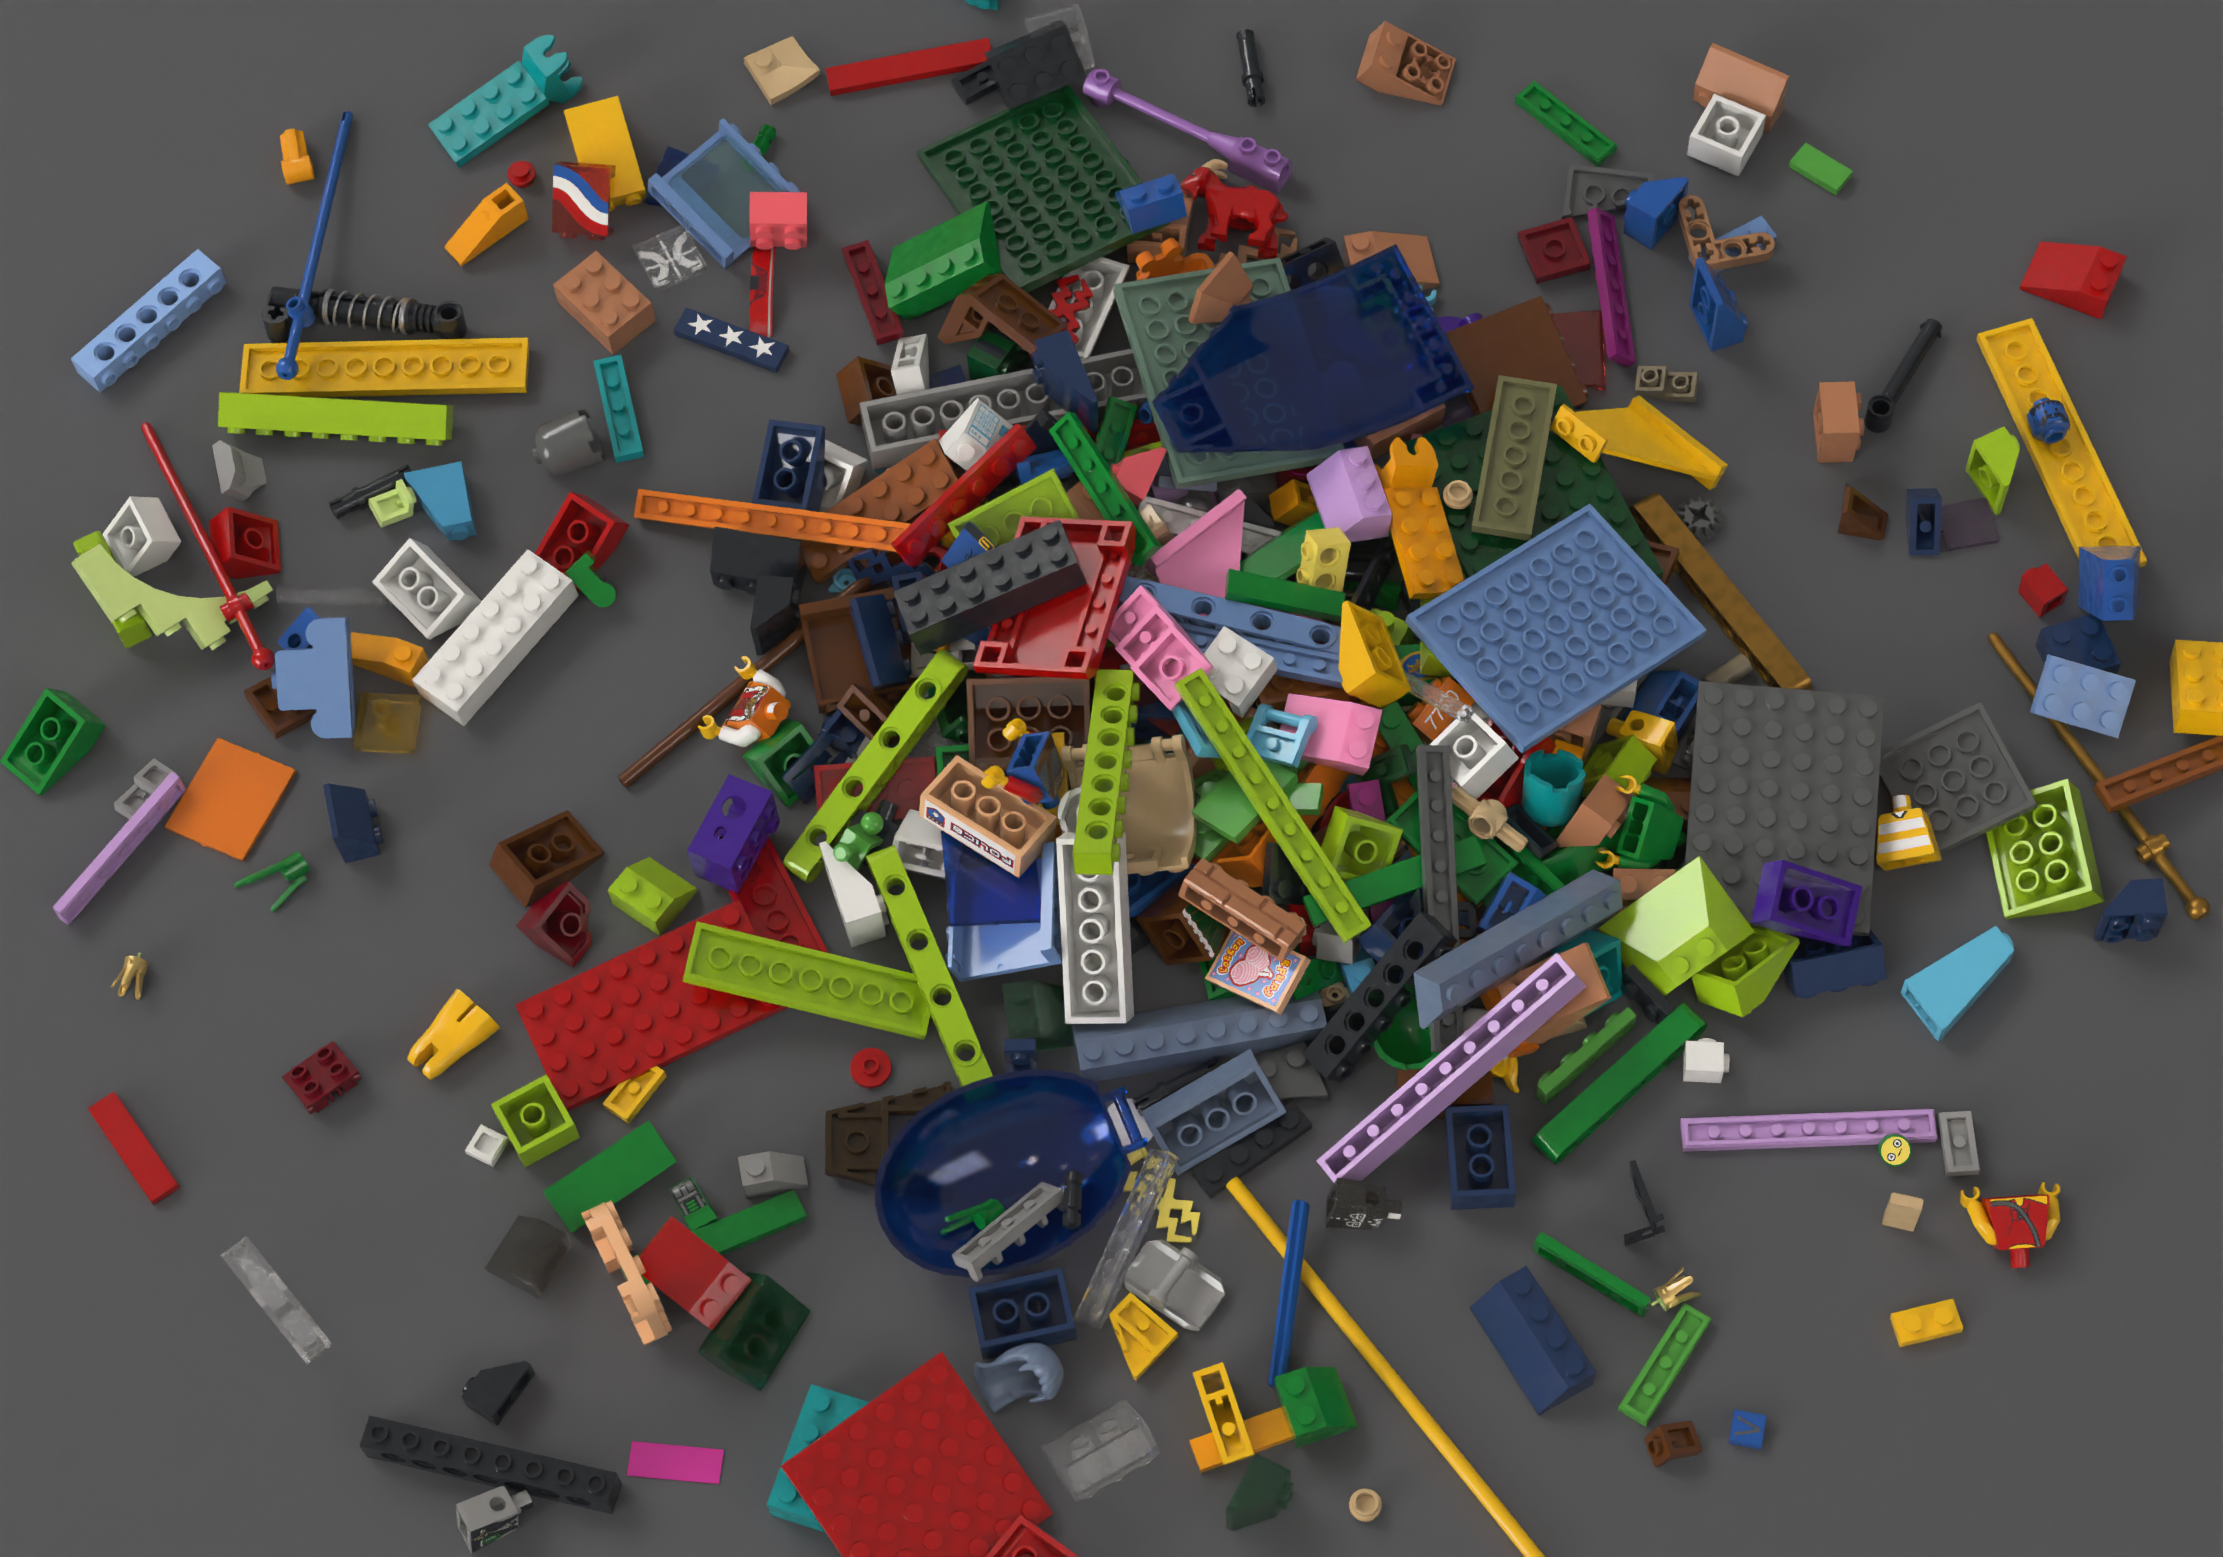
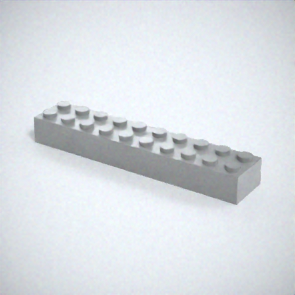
M1132 349L1082 358L1081 362L1098 400V422L1102 420L1107 400L1110 396L1138 406L1135 417H1138L1139 409L1144 403L1148 402ZM1032 369L860 403L861 422L873 470L894 466L933 439L938 440V430H949L977 398L1013 426L1015 424L1027 426L1043 408L1057 420H1060L1067 412L1045 394L1041 384H1036Z

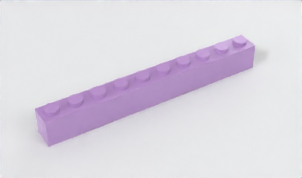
M1556 953L1316 1161L1333 1183L1348 1193L1587 986L1561 956Z

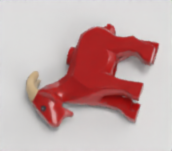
M1219 159L1210 160L1195 169L1182 182V192L1191 195L1193 201L1196 200L1197 196L1206 198L1209 222L1206 232L1198 239V249L1215 251L1217 238L1220 241L1227 242L1230 227L1245 231L1254 230L1255 232L1249 235L1247 244L1260 247L1258 258H1277L1278 237L1275 233L1276 223L1286 221L1289 215L1284 212L1281 202L1272 192L1258 189L1252 185L1230 187L1223 184L1220 179H1227V175L1217 169L1226 170L1228 164Z

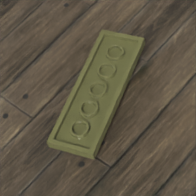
M1498 376L1471 532L1527 541L1531 540L1557 384Z

